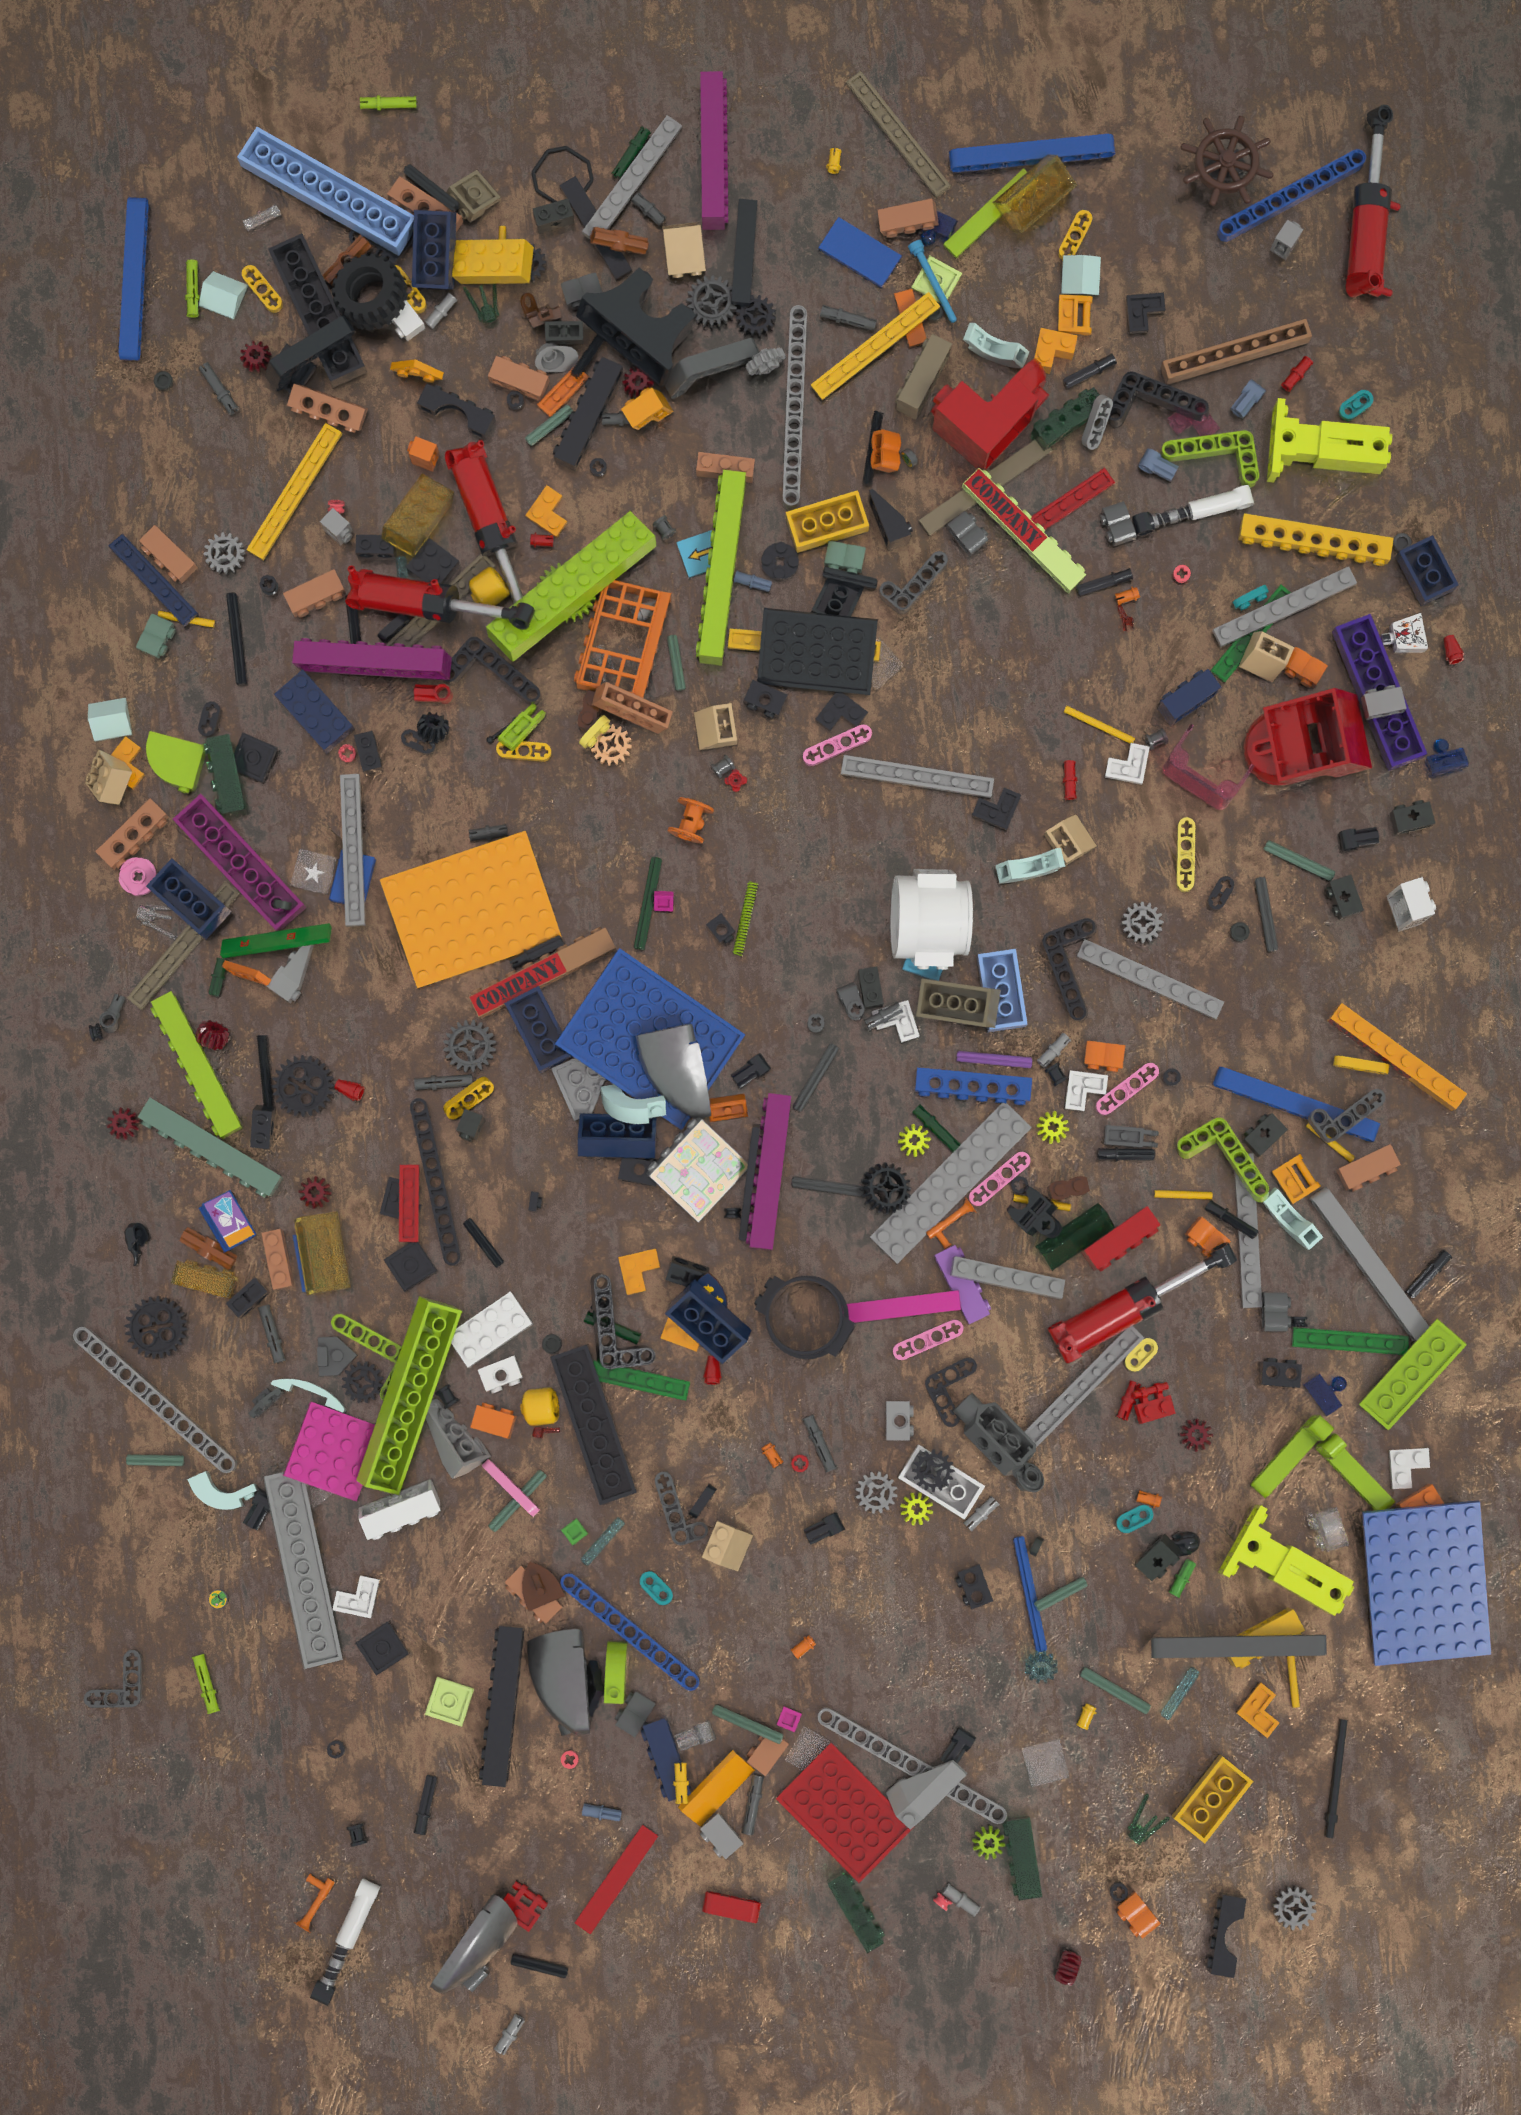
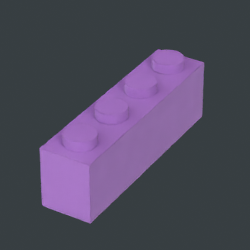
M954 1245L934 1255V1258L950 1290H959L961 1312L969 1325L989 1315L991 1307L987 1299H982L980 1295L982 1289L978 1282L974 1283V1281L950 1276L953 1257L965 1258L962 1249Z

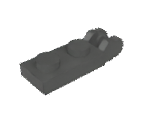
M1105 1125L1104 1145L1158 1148V1143L1143 1142L1144 1135L1158 1136L1159 1131Z

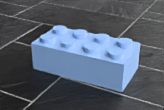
M1016 949L978 954L976 958L981 987L1001 990L995 1028L987 1027L988 1032L1026 1027L1027 1017Z

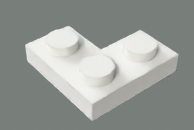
M1131 743L1127 761L1108 758L1105 778L1142 785L1150 747Z
M908 1000L900 1002V1006L894 1009L896 1011L902 1008L903 1013L889 1019L888 1023L885 1024L883 1022L876 1027L877 1030L896 1025L901 1043L920 1037ZM874 1010L871 1013L873 1016L879 1012L878 1010Z
M1070 1070L1065 1109L1084 1112L1087 1093L1106 1095L1108 1075Z
M1429 1448L1389 1450L1391 1489L1412 1488L1411 1469L1430 1468Z
M360 1576L356 1594L337 1591L333 1610L371 1618L380 1579Z

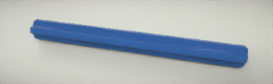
M1023 1536L1015 1537L1013 1542L1036 1652H1043L1047 1650L1040 1611H1037L1034 1605L1037 1597L1025 1538Z

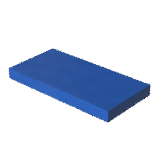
M840 217L837 218L818 250L880 288L884 286L902 258V255Z

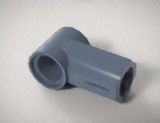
M1251 379L1230 410L1234 415L1243 419L1255 403L1257 404L1262 398L1266 389Z
M1149 448L1146 449L1138 464L1141 470L1150 474L1155 473L1170 482L1179 467L1162 458L1157 451Z

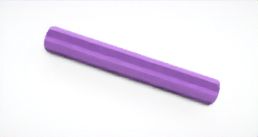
M958 1051L956 1060L959 1062L1022 1068L1032 1067L1031 1057Z

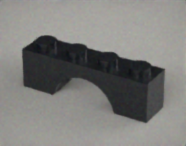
M426 384L417 402L418 409L433 416L438 415L444 410H457L467 418L470 433L484 440L487 439L496 421L495 415H493L491 410L476 407V404L470 400H461L453 392L446 393L436 384Z
M1220 1892V1897L1216 1898L1215 1909H1218L1217 1917L1213 1918L1212 1928L1215 1929L1214 1937H1210L1209 1948L1212 1951L1211 1957L1208 1956L1206 1968L1209 1969L1210 1974L1230 1978L1235 1977L1237 1957L1228 1951L1225 1945V1933L1233 1922L1244 1919L1246 1898L1244 1896Z

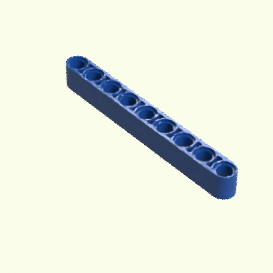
M1099 134L956 148L949 151L950 170L952 172H966L1108 158L1115 155V145L1112 134Z
M1360 149L1353 150L1221 222L1217 231L1218 238L1223 242L1231 241L1358 172L1366 160L1365 153ZM1352 158L1359 159L1360 163L1353 162ZM1336 167H1342L1344 172L1337 171ZM1324 175L1328 178V180L1323 181L1321 180L1320 176ZM1304 184L1310 185L1312 189H1305ZM1293 193L1296 198H1290L1287 194ZM1271 202H1277L1280 206L1274 207ZM1255 211H1262L1263 216H1258ZM1244 219L1246 220L1247 224L1242 225L1240 224L1239 220ZM1228 228L1231 230V233H1224L1222 229Z
M128 197L119 337L120 360L139 361L141 355L148 198Z
M1218 1067L1213 1082L1215 1087L1307 1120L1309 1114L1316 1109L1325 1110L1332 1120L1345 1111L1225 1067ZM1315 1113L1313 1116L1314 1121L1321 1123L1322 1116L1319 1113ZM1342 1117L1341 1124L1348 1127L1349 1119ZM1364 1118L1348 1130L1346 1134L1374 1142L1380 1123Z
M567 1573L561 1578V1587L683 1688L692 1691L699 1686V1676L578 1576L573 1573ZM566 1577H572L575 1580L573 1587L569 1588L564 1584ZM587 1589L590 1592L589 1599H581L579 1596L580 1590ZM601 1601L605 1604L603 1612L595 1610L594 1605L596 1602ZM612 1614L620 1616L619 1624L614 1625L610 1622L609 1619ZM626 1627H634L636 1633L633 1637L626 1636ZM648 1639L651 1643L650 1648H641L640 1641ZM658 1651H663L666 1654V1659L662 1662L655 1659V1653ZM674 1663L681 1666V1672L678 1674H673L670 1671V1666ZM688 1676L696 1678V1684L692 1687L685 1683V1679Z

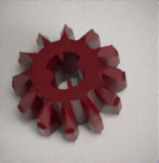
M253 340L251 346L245 343L247 350L241 349L240 351L243 355L240 357V361L244 362L243 367H249V372L251 373L255 369L257 373H260V368L267 370L265 364H268L269 358L272 357V353L268 352V345L263 346L262 341L256 345Z
M630 368V375L625 373L624 378L626 380L622 381V385L625 386L623 390L625 393L629 392L630 398L634 394L637 398L644 389L654 386V381L643 372H640L638 368H636V372ZM636 381H640L639 386H636Z
M208 1020V1022L202 1021L196 1030L195 1037L202 1047L205 1046L208 1049L217 1050L223 1049L226 1045L229 1033L228 1029L223 1027V1024Z
M120 1107L119 1114L113 1110L112 1114L115 1117L107 1118V1120L112 1122L107 1125V1128H113L110 1134H116V1139L120 1140L122 1135L124 1140H128V1133L134 1137L133 1129L139 1131L135 1124L140 1123V1120L134 1119L137 1113L130 1114L131 1109L129 1108L124 1112L123 1108ZM121 1120L127 1121L125 1128L119 1126L122 1125L120 1123Z
M314 1176L313 1182L308 1177V1185L303 1182L301 1183L305 1190H299L298 1193L305 1194L300 1197V1201L307 1200L305 1202L306 1207L312 1203V1209H316L318 1203L322 1208L324 1207L322 1200L327 1203L330 1201L325 1196L332 1195V1192L326 1191L331 1186L330 1184L324 1185L326 1181L324 1178L318 1183V1176ZM313 1188L320 1191L319 1195L316 1194L317 1197L315 1198L311 1194V1190L314 1191Z
M1195 1418L1194 1425L1191 1420H1188L1189 1428L1185 1425L1181 1427L1186 1433H1179V1436L1186 1437L1181 1443L1189 1442L1186 1447L1188 1450L1193 1446V1450L1197 1452L1198 1445L1202 1450H1205L1206 1448L1203 1443L1211 1444L1206 1438L1213 1437V1434H1207V1431L1211 1430V1426L1204 1428L1206 1424L1204 1420L1199 1425L1198 1418ZM1195 1429H1197V1433L1201 1434L1200 1437H1197V1441L1195 1440V1437H1192V1433H1195Z
M1066 1950L1062 1953L1055 1974L1056 1981L1069 1986L1074 1984L1082 1961L1080 1955Z

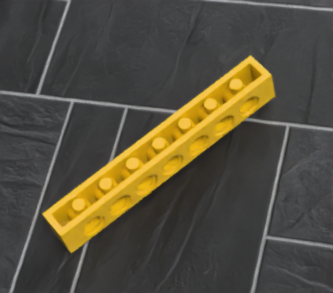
M1245 513L1241 518L1238 540L1243 541L1244 544L1259 543L1261 546L1268 548L1278 546L1281 550L1290 551L1291 549H1296L1304 554L1314 552L1322 557L1332 555L1340 560L1350 558L1355 559L1354 561L1358 563L1369 561L1377 566H1384L1390 561L1394 539ZM1261 528L1264 534H1256L1255 529ZM1274 532H1281L1283 537L1276 538ZM1298 534L1301 537V541H1295L1292 535ZM1311 538H1318L1320 544H1313ZM1330 541H1336L1338 543V547H1332L1330 545ZM1350 543L1355 544L1356 547H1357V550H1355V551L1351 550V549L1349 548L1348 544H1350ZM1367 547H1373L1376 553H1369Z

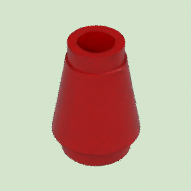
M1448 635L1444 637L1446 660L1449 661V664L1462 662L1464 660V652L1455 636Z
M341 1079L336 1081L334 1087L335 1090L352 1101H360L365 1090L361 1083Z
M707 1356L703 1375L704 1383L719 1385L720 1380H722L720 1362L713 1356Z

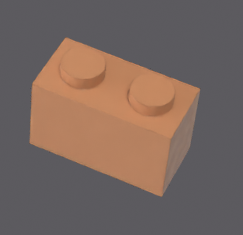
M760 1736L758 1738L760 1741L756 1748L752 1746L746 1754L748 1757L747 1763L766 1776L789 1745V1742L785 1739H782V1742L777 1744Z

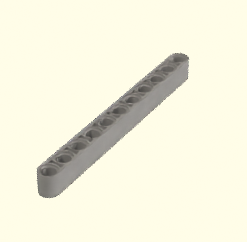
M796 305L791 309L789 326L782 501L783 506L787 510L796 509L799 506L807 325V311L800 305ZM800 313L803 315V318L796 319L794 315ZM798 331L803 335L797 338L793 336V333ZM794 350H800L802 354L799 356H795L792 354V352ZM794 368H799L801 372L799 374H793L791 370ZM797 386L801 390L795 393L791 391V388ZM795 404L800 408L797 411H792L790 406ZM791 423H797L799 427L797 429H791L789 425ZM791 441H796L798 446L792 448L788 444ZM793 459L797 461V465L790 466L787 462ZM795 478L797 482L791 485L787 483V480ZM793 496L796 498V501L789 503L786 501V498Z
M1327 1187L1322 1188L1310 1197V1201L1415 1343L1429 1325Z
M79 1327L74 1331L73 1338L78 1345L223 1473H231L236 1470L238 1463L234 1456L96 1333L85 1327ZM85 1330L88 1333V1338L85 1341H81L79 1335ZM99 1343L102 1346V1351L96 1354L94 1346ZM111 1356H114L117 1360L114 1367H110L108 1364V1359ZM125 1369L131 1371V1377L128 1380H125L122 1376ZM139 1382H143L146 1386L145 1390L141 1393L137 1390ZM155 1394L160 1398L158 1405L151 1403V1398ZM169 1407L174 1410L172 1418H168L165 1414L166 1409ZM183 1420H186L189 1424V1428L186 1431L180 1429V1423ZM197 1433L203 1436V1441L200 1444L194 1441V1436ZM211 1446H215L218 1450L215 1457L209 1455L208 1451ZM225 1459L232 1461V1467L229 1470L223 1467Z
M823 1707L818 1711L817 1717L821 1725L912 1777L919 1772L924 1773L927 1770H932L933 1766L835 1710ZM825 1711L832 1714V1718L828 1722L821 1720V1714ZM841 1721H846L849 1724V1728L846 1731L842 1732L838 1729V1724ZM858 1731L866 1733V1738L863 1741L855 1739V1734ZM879 1740L883 1743V1747L881 1750L875 1751L872 1748V1744ZM893 1750L900 1752V1757L896 1761L889 1758V1754ZM910 1760L916 1761V1769L908 1770L906 1768L907 1762ZM961 1782L946 1795L993 1823L1001 1824L1006 1820L1007 1812L1003 1806ZM965 1789L968 1791V1797L963 1800L959 1799L958 1792ZM983 1799L986 1804L983 1809L975 1807L977 1800ZM995 1809L1002 1810L1001 1818L995 1819L992 1817Z

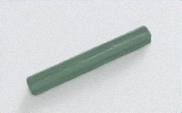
M1270 840L1264 846L1265 851L1324 879L1331 881L1335 876V871Z
M538 1470L521 1491L529 1497L546 1478V1474L542 1470ZM513 1498L490 1522L489 1528L496 1532L520 1507V1504Z
M1086 1667L1082 1669L1080 1673L1082 1678L1142 1713L1147 1714L1149 1712L1150 1704Z
M719 1705L714 1706L713 1715L777 1744L782 1742L783 1734Z

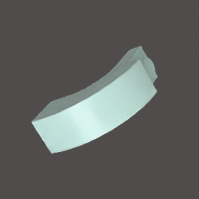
M969 323L963 338L969 344L968 348L971 351L1000 365L1022 369L1029 355V351L1020 343L997 339L985 332L976 323Z
M1055 848L1040 855L1008 860L995 866L999 883L1002 884L1047 875L1065 867L1061 848Z
M614 1084L601 1086V1099L604 1109L611 1117L619 1121L631 1124L649 1123V1118L666 1115L664 1096L633 1099L626 1096Z
M1274 1187L1269 1192L1268 1199L1263 1202L1269 1213L1292 1238L1310 1250L1323 1236L1311 1222L1304 1219L1290 1205L1277 1188Z
M208 1471L188 1479L195 1495L205 1504L217 1509L228 1510L243 1507L245 1505L242 1498L245 1501L255 1497V1492L259 1490L257 1484H252L234 1493H225L214 1485Z

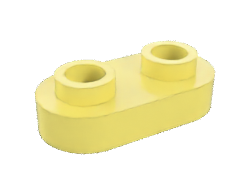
M605 715L600 717L583 735L579 744L584 748H592L598 741L596 738L601 733L605 734L609 730L610 720Z
M1151 1338L1143 1339L1125 1357L1124 1363L1126 1368L1132 1372L1141 1370L1157 1353V1343ZM1146 1344L1150 1345L1151 1350L1149 1352H1146L1144 1350V1346ZM1133 1358L1137 1360V1365L1135 1366L1131 1364V1359Z

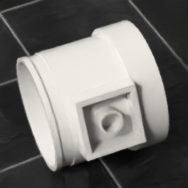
M914 869L913 876L896 875L892 886L890 915L893 958L910 959L918 969H929V966H937L936 969L946 970L948 966H953L954 955L968 956L973 924V902L970 881H957L956 873L953 870Z

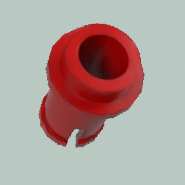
M535 532L531 534L530 545L534 546V548L536 546L553 547V535H539Z

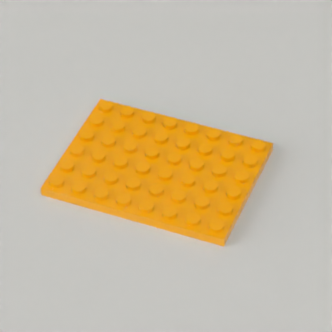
M526 830L380 879L417 988L524 952V949L529 950L555 936H561Z

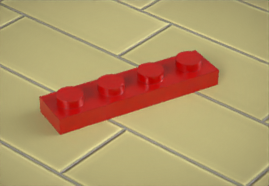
M400 1165L399 1242H419L420 1165Z

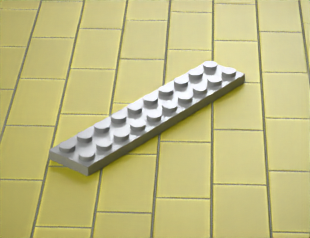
M1002 1103L907 1199L908 1203L902 1205L901 1210H896V1213H893L870 1238L898 1264L924 1238L926 1232L933 1228L1032 1127L1007 1103Z
M284 1472L263 1476L302 1665L303 1669L343 1659L306 1484L283 1476Z

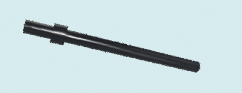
M1340 1719L1329 1813H1326L1327 1838H1334L1335 1823L1338 1821L1336 1813L1348 1720Z

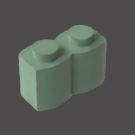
M828 541L824 566L838 570L843 569L846 572L855 574L862 573L866 548Z
M151 614L136 648L159 659L167 651L168 646L166 643L168 639L173 638L176 631L175 625L166 619Z

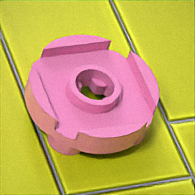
M130 858L120 868V885L126 892L134 896L146 895L151 892L146 886L157 875V870L147 859ZM136 872L139 874L143 873L141 881H134Z

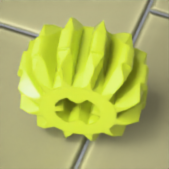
M1053 1111L1052 1117L1049 1112H1046V1119L1044 1117L1039 1118L1043 1124H1036L1037 1128H1042L1037 1134H1045L1042 1137V1141L1049 1137V1144L1053 1143V1138L1059 1143V1136L1063 1139L1066 1138L1062 1131H1069L1068 1127H1063V1125L1068 1123V1120L1061 1122L1064 1115L1061 1114L1056 1118V1111ZM1049 1123H1052V1125H1057V1128L1055 1129V1131L1057 1132H1053V1130L1048 1129V1127L1050 1126Z
M912 1124L911 1131L907 1126L904 1127L907 1135L903 1132L899 1133L900 1137L905 1138L898 1140V1144H905L900 1150L903 1151L907 1148V1156L913 1151V1156L917 1157V1150L923 1155L925 1152L921 1147L929 1148V1145L924 1142H929L931 1138H924L928 1131L926 1130L921 1133V1125L918 1127V1130H915V1124ZM912 1136H916V1139L919 1138L916 1145H912L909 1142Z
M920 1492L917 1495V1499H915L914 1493H910L912 1500L910 1501L907 1497H904L908 1504H900V1507L906 1508L905 1511L900 1513L901 1515L908 1513V1516L904 1519L906 1522L912 1517V1525H915L916 1519H918L920 1525H923L921 1518L923 1517L926 1521H929V1517L925 1514H933L932 1510H927V1507H931L933 1504H925L929 1497L925 1496L921 1500L922 1493ZM915 1503H919V1507L922 1508V1511L918 1512V1514H914V1510H911L912 1505L915 1506Z

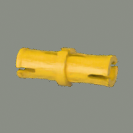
M681 1762V1771L680 1763H674L675 1781H673V1786H675L676 1790L675 1804H681V1795L682 1803H688L687 1785H689V1781L687 1780V1763Z

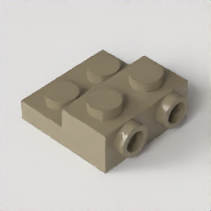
M477 170L449 186L447 191L450 196L460 203L459 215L462 216V219H467L469 222L483 215L486 209L499 202L501 198Z

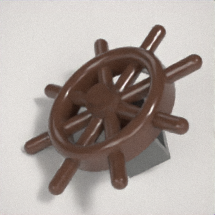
M1243 116L1237 118L1234 129L1225 128L1216 131L1210 119L1205 118L1203 124L1208 135L1201 141L1199 146L1196 147L1187 143H1182L1180 146L1181 150L1195 154L1194 165L1196 172L1185 176L1183 182L1188 184L1200 179L1206 187L1213 191L1209 201L1211 206L1217 204L1220 193L1230 194L1238 191L1244 203L1249 204L1251 198L1246 187L1253 181L1255 175L1268 179L1274 176L1272 171L1259 167L1258 150L1270 145L1271 140L1265 138L1254 143L1249 136L1241 132L1245 120ZM1223 139L1230 140L1227 150H1225L1221 142ZM1237 142L1240 143L1244 147V149L1240 151L1238 149L1235 150ZM1214 143L1219 154L1206 149ZM1249 155L1250 164L1245 163L1243 157ZM1203 157L1209 159L1205 162V165L1203 164Z

